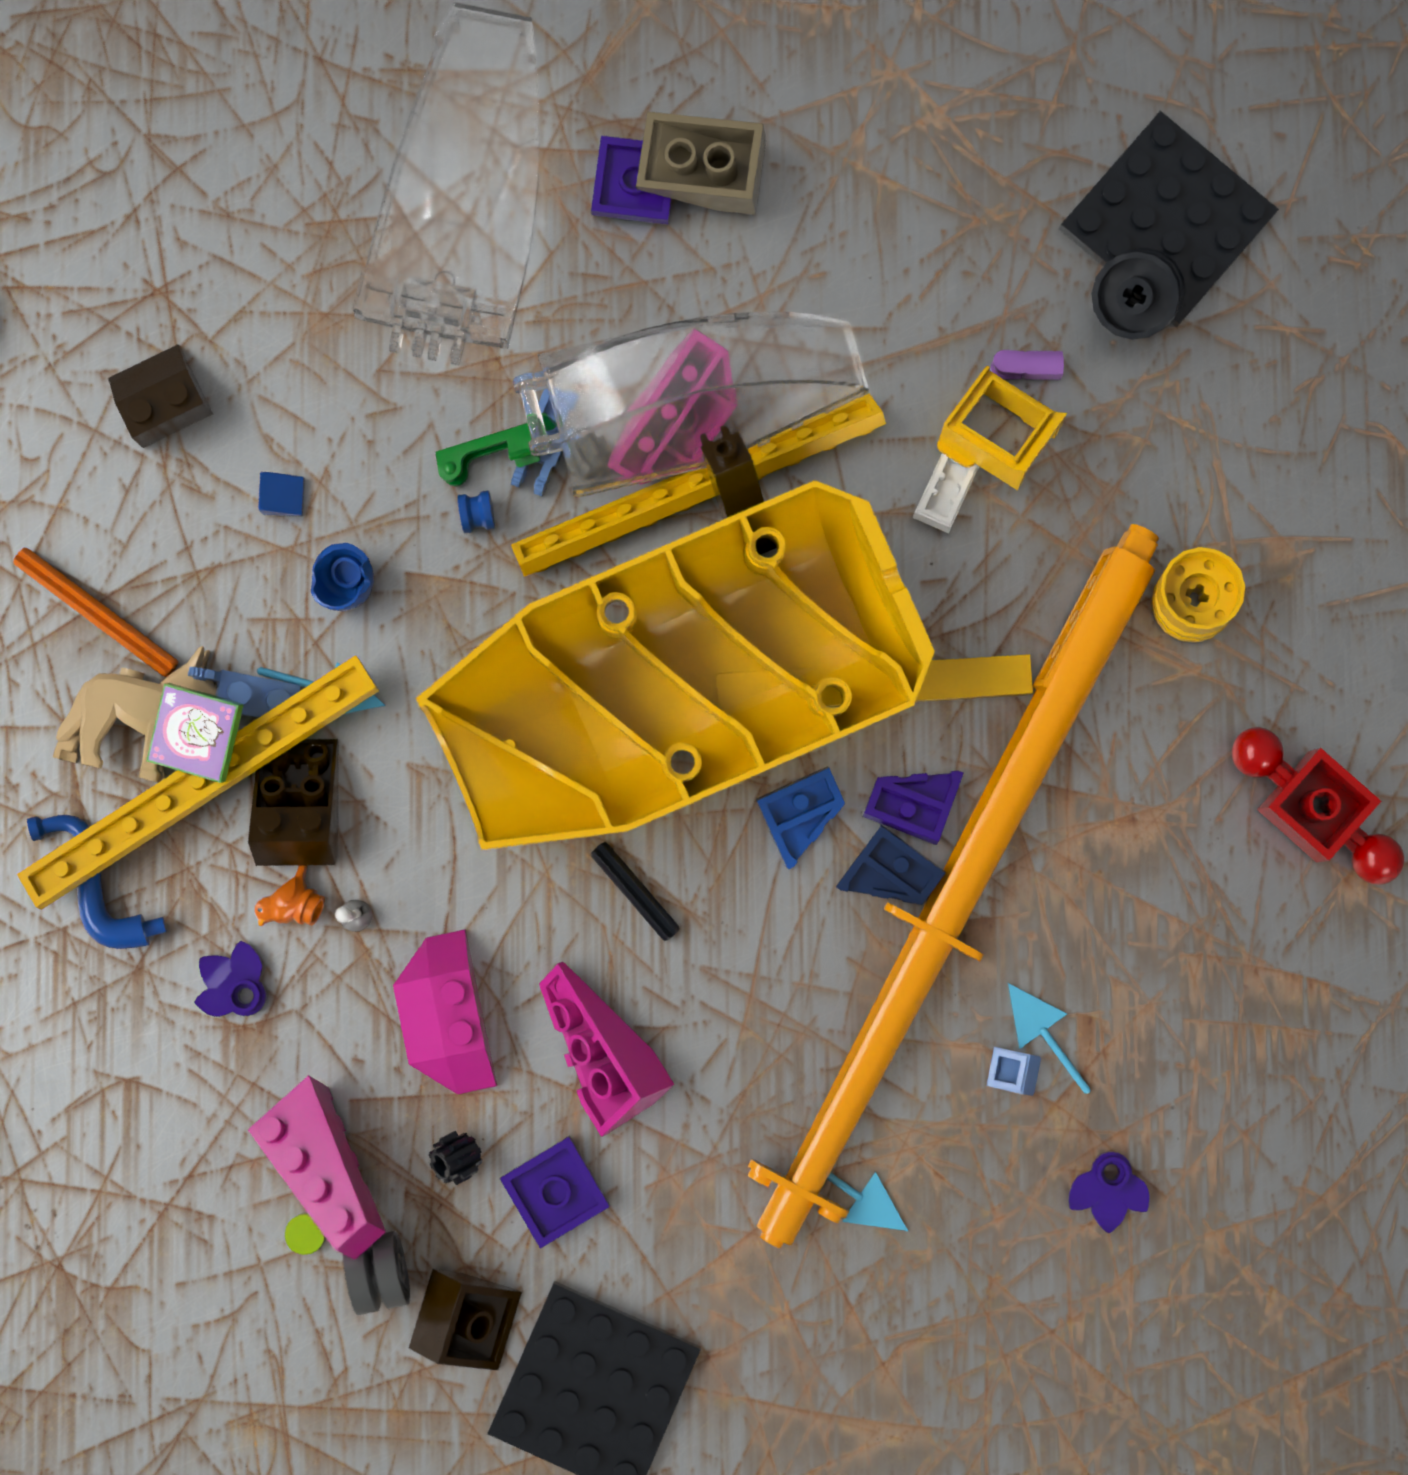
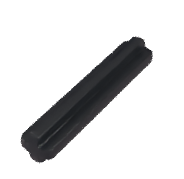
M603 842L592 851L591 857L664 941L671 939L679 931V925L607 842Z

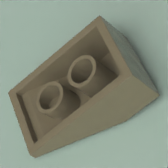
M647 111L636 188L641 191L716 211L756 215L766 146L763 123Z

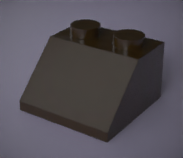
M179 344L108 378L115 405L131 438L142 448L213 415Z
M432 1269L409 1349L440 1365L498 1371L522 1292L464 1273Z

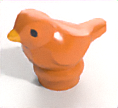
M299 865L296 875L282 885L272 895L257 901L254 912L259 926L272 921L287 924L295 920L298 924L306 923L311 926L317 922L325 904V897L317 894V890L307 888L305 881L307 865Z

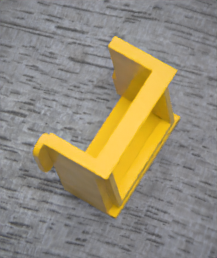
M986 365L944 422L937 442V449L963 467L970 468L977 464L1018 490L1028 469L1051 438L1055 439L1067 413L1051 410L989 370L990 367ZM983 394L1021 417L1023 422L1034 428V431L1015 456L963 424V421Z

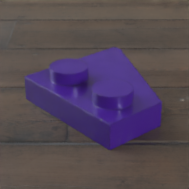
M951 771L949 774L936 775L922 773L912 774L909 777H878L862 817L937 845L964 772Z

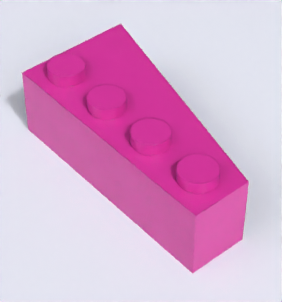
M308 1075L253 1124L248 1131L334 1250L352 1259H356L377 1241L386 1230L368 1185L364 1184L358 1169L360 1165L355 1152L350 1149L344 1134L346 1130L341 1117L337 1115L333 1106V1097L329 1087Z

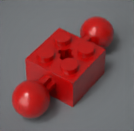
M1254 727L1243 731L1237 736L1232 745L1231 752L1237 769L1246 776L1253 778L1267 776L1277 785L1275 790L1257 810L1316 863L1330 861L1338 850L1345 845L1352 852L1351 861L1354 871L1365 882L1382 885L1393 881L1399 876L1404 866V853L1399 843L1392 837L1384 834L1368 835L1360 828V825L1382 801L1322 748L1308 751L1298 764L1292 768L1283 760V745L1278 736L1272 731L1262 727ZM1320 798L1322 800L1319 807L1323 813H1317L1314 810V799Z

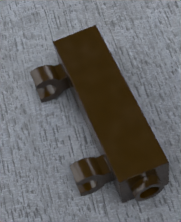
M722 425L720 429L723 437L712 442L708 440L705 433L701 434L702 446L700 448L719 510L724 520L763 503L764 499L753 459L739 432L736 431L731 434L729 428ZM760 538L755 543V548L759 555L776 549L775 544L767 538Z

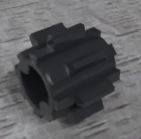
M456 1131L441 1137L439 1142L433 1144L434 1149L429 1152L431 1162L429 1164L431 1169L434 1170L436 1177L439 1180H444V1183L453 1181L455 1185L471 1178L473 1174L479 1171L477 1167L483 1161L481 1159V1148L476 1144L474 1137L467 1136V1133L458 1135Z

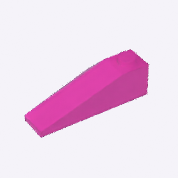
M564 962L557 963L539 983L554 1029L562 1032L569 1050V1053L564 1054L567 1066H574L582 1088L576 1091L580 1103L601 1137L609 1134L655 1104L675 1085L655 1052Z

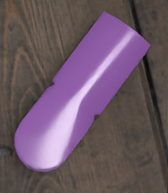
M1000 350L993 358L990 371L1004 380L1023 378L1025 380H1061L1064 370L1063 351L1024 352Z

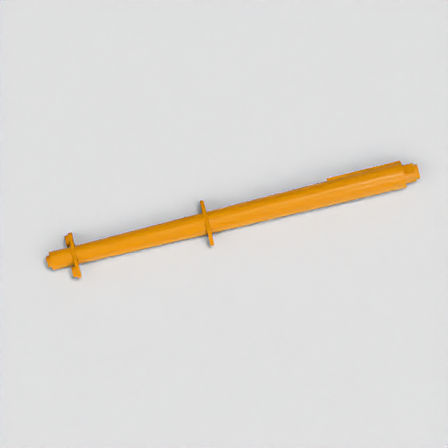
M1131 524L1129 529L1124 532L1117 546L1104 549L1033 683V688L1036 691L943 869L946 871L945 875L931 892L919 917L917 918L888 902L886 903L883 910L910 924L913 928L787 1175L754 1159H751L748 1164L750 1171L747 1176L769 1187L771 1181L778 1184L756 1225L762 1230L760 1238L780 1249L783 1243L792 1245L814 1203L820 1206L817 1212L837 1224H839L841 1218L846 1219L849 1210L821 1195L820 1191L952 948L981 962L984 956L981 952L959 941L958 937L1155 573V569L1149 564V561L1158 546L1159 537L1149 529Z

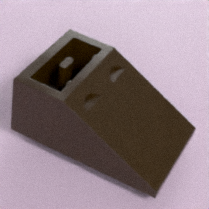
M305 739L255 772L248 844L256 866L336 864L338 840V739Z

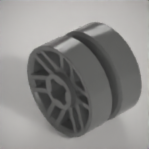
M396 1231L384 1233L356 1259L343 1254L346 1285L356 1315L379 1311L381 1298L387 1309L409 1305L410 1284L402 1243Z

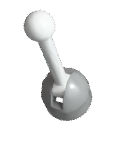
M350 900L336 910L335 917L345 929L359 932L370 925L372 911L367 903L361 900Z

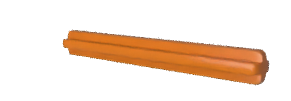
M23 548L13 560L15 566L159 674L168 677L178 665L177 659L33 551Z

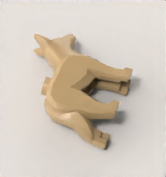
M204 646L199 647L188 663L172 672L159 684L143 680L145 673L122 667L119 674L99 673L91 680L85 682L79 690L69 714L58 729L56 736L58 743L55 747L53 758L77 763L79 756L77 749L80 744L81 764L102 769L103 760L99 755L100 745L116 719L119 718L124 724L145 735L139 778L158 783L165 779L167 775L164 772V766L146 761L164 684L173 683L215 696L216 682L196 680L188 676L189 667L207 669L206 665L210 656V650L204 651Z

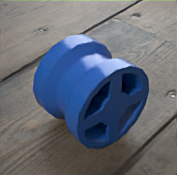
M489 490L481 491L475 497H469L466 494L458 495L459 514L464 534L472 533L475 528L484 527L486 530L495 529L494 512Z

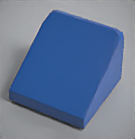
M260 472L259 511L263 515L303 516L304 477Z

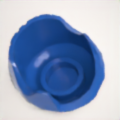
M349 543L331 544L317 556L312 568L311 594L319 605L333 611L343 612L361 606L372 592L374 584L373 568L366 554L355 545Z

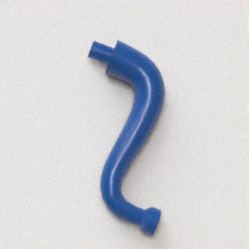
M57 815L45 819L35 816L27 819L28 830L33 841L43 839L46 833L57 831L69 832L75 837L89 828V825L84 820L71 815ZM100 872L77 887L81 922L86 932L97 943L115 949L137 948L150 945V936L167 932L164 917L148 921L144 920L142 914L121 919L111 917L106 909L103 898Z

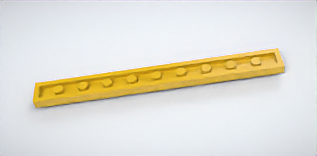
M869 393L745 446L753 459L757 477L760 480L769 473L786 466L796 465L802 459L821 451L831 450L838 444L854 437L867 435L874 429L885 425L886 422L883 411ZM703 463L695 466L693 469L681 472L511 544L524 577L545 571L556 563L571 557H578L589 549L606 542L616 541L627 533L654 525L660 519L677 512L687 511L694 505L715 497L706 464Z
M356 655L240 729L237 732L226 782L219 783L177 770L19 872L17 876L33 904L38 909H44L379 692L378 687Z

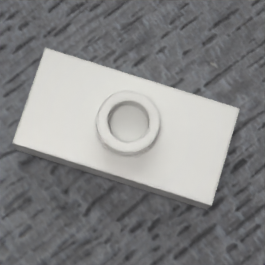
M942 453L913 518L949 533L979 466L974 464L970 468L963 467Z

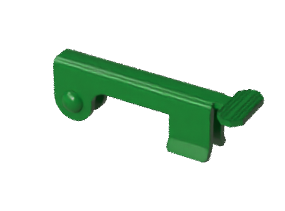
M537 413L532 417V422L436 451L439 476L450 486H460L468 478V467L471 461L508 449V457L511 461L515 460L517 467L538 462L541 457L535 429L540 428L542 431L554 430L556 423L547 413Z

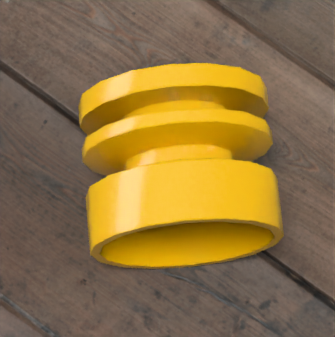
M1197 547L1183 551L1169 562L1153 588L1151 607L1156 622L1165 633L1179 641L1197 643L1212 639L1224 630L1236 616L1244 602L1245 582L1242 572L1231 557L1217 549ZM1192 592L1198 594L1197 601L1200 603L1197 607L1190 605L1191 598L1189 596Z

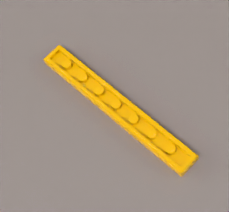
M1030 654L931 660L916 702L1032 695ZM819 667L784 670L797 678ZM768 670L716 673L718 708L722 711L777 687L783 684V682ZM826 686L823 689L821 699L824 705L827 707H839L842 703L840 692L832 686Z

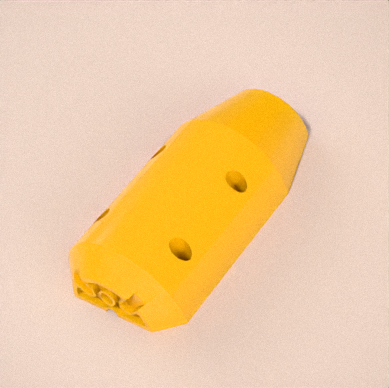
M814 480L528 604L416 697V701L428 719L445 753L473 820L478 843L481 849L485 850L626 832L914 706L935 651L909 591L900 578L897 564L869 501ZM760 538L771 540L777 548V554L770 558L760 556L755 548L756 541ZM621 602L626 605L629 611L626 620L622 623L610 622L605 616V610L609 604ZM819 667L797 678L784 670ZM768 670L783 682V684L726 710L722 711L718 708L716 673ZM826 686H832L840 692L842 703L839 707L829 708L822 702L821 693ZM677 751H687L694 759V766L687 774H678L671 767V757Z

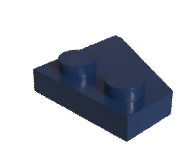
M881 824L838 882L836 888L840 891H853L870 894L874 897L892 898L922 905L946 871Z

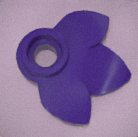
M239 941L232 952L231 959L218 955L204 956L199 959L200 975L208 989L204 990L195 999L194 1003L204 1013L215 1017H221L231 1012L241 1016H250L263 1008L267 997L266 989L260 981L263 964L253 947L246 942ZM245 988L253 992V1000L248 1004L244 1003L240 998V994Z
M1112 1151L1100 1154L1094 1160L1090 1171L1084 1172L1075 1178L1068 1198L1071 1210H1084L1091 1207L1095 1221L1107 1233H1111L1122 1223L1128 1208L1133 1211L1147 1212L1150 1200L1145 1182L1132 1174V1168L1127 1158L1120 1153ZM1110 1164L1116 1165L1117 1175L1112 1179H1107L1104 1175L1106 1166Z

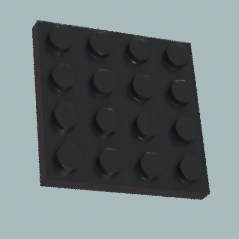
M1160 111L1063 221L1059 230L1103 267L1108 261L1128 250L1144 247L1162 251L1173 259L1184 276L1185 297L1181 310L1171 322L1177 328L1279 209ZM1138 285L1134 288V293L1142 299L1146 298V295L1141 294L1144 290L1142 286Z
M554 1281L487 1434L576 1475H647L701 1351V1346Z

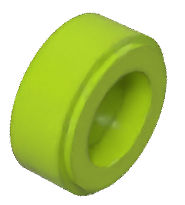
M307 1212L291 1219L285 1229V1241L288 1247L300 1255H309L316 1252L326 1241V1237Z

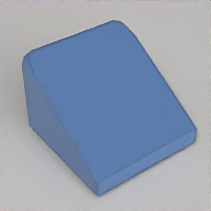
M994 1047L986 1086L1033 1096L1041 1057Z

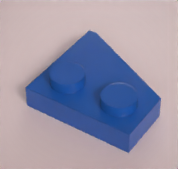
M828 766L756 799L788 870L797 864L799 857L812 842H815L829 820L833 819L845 805Z

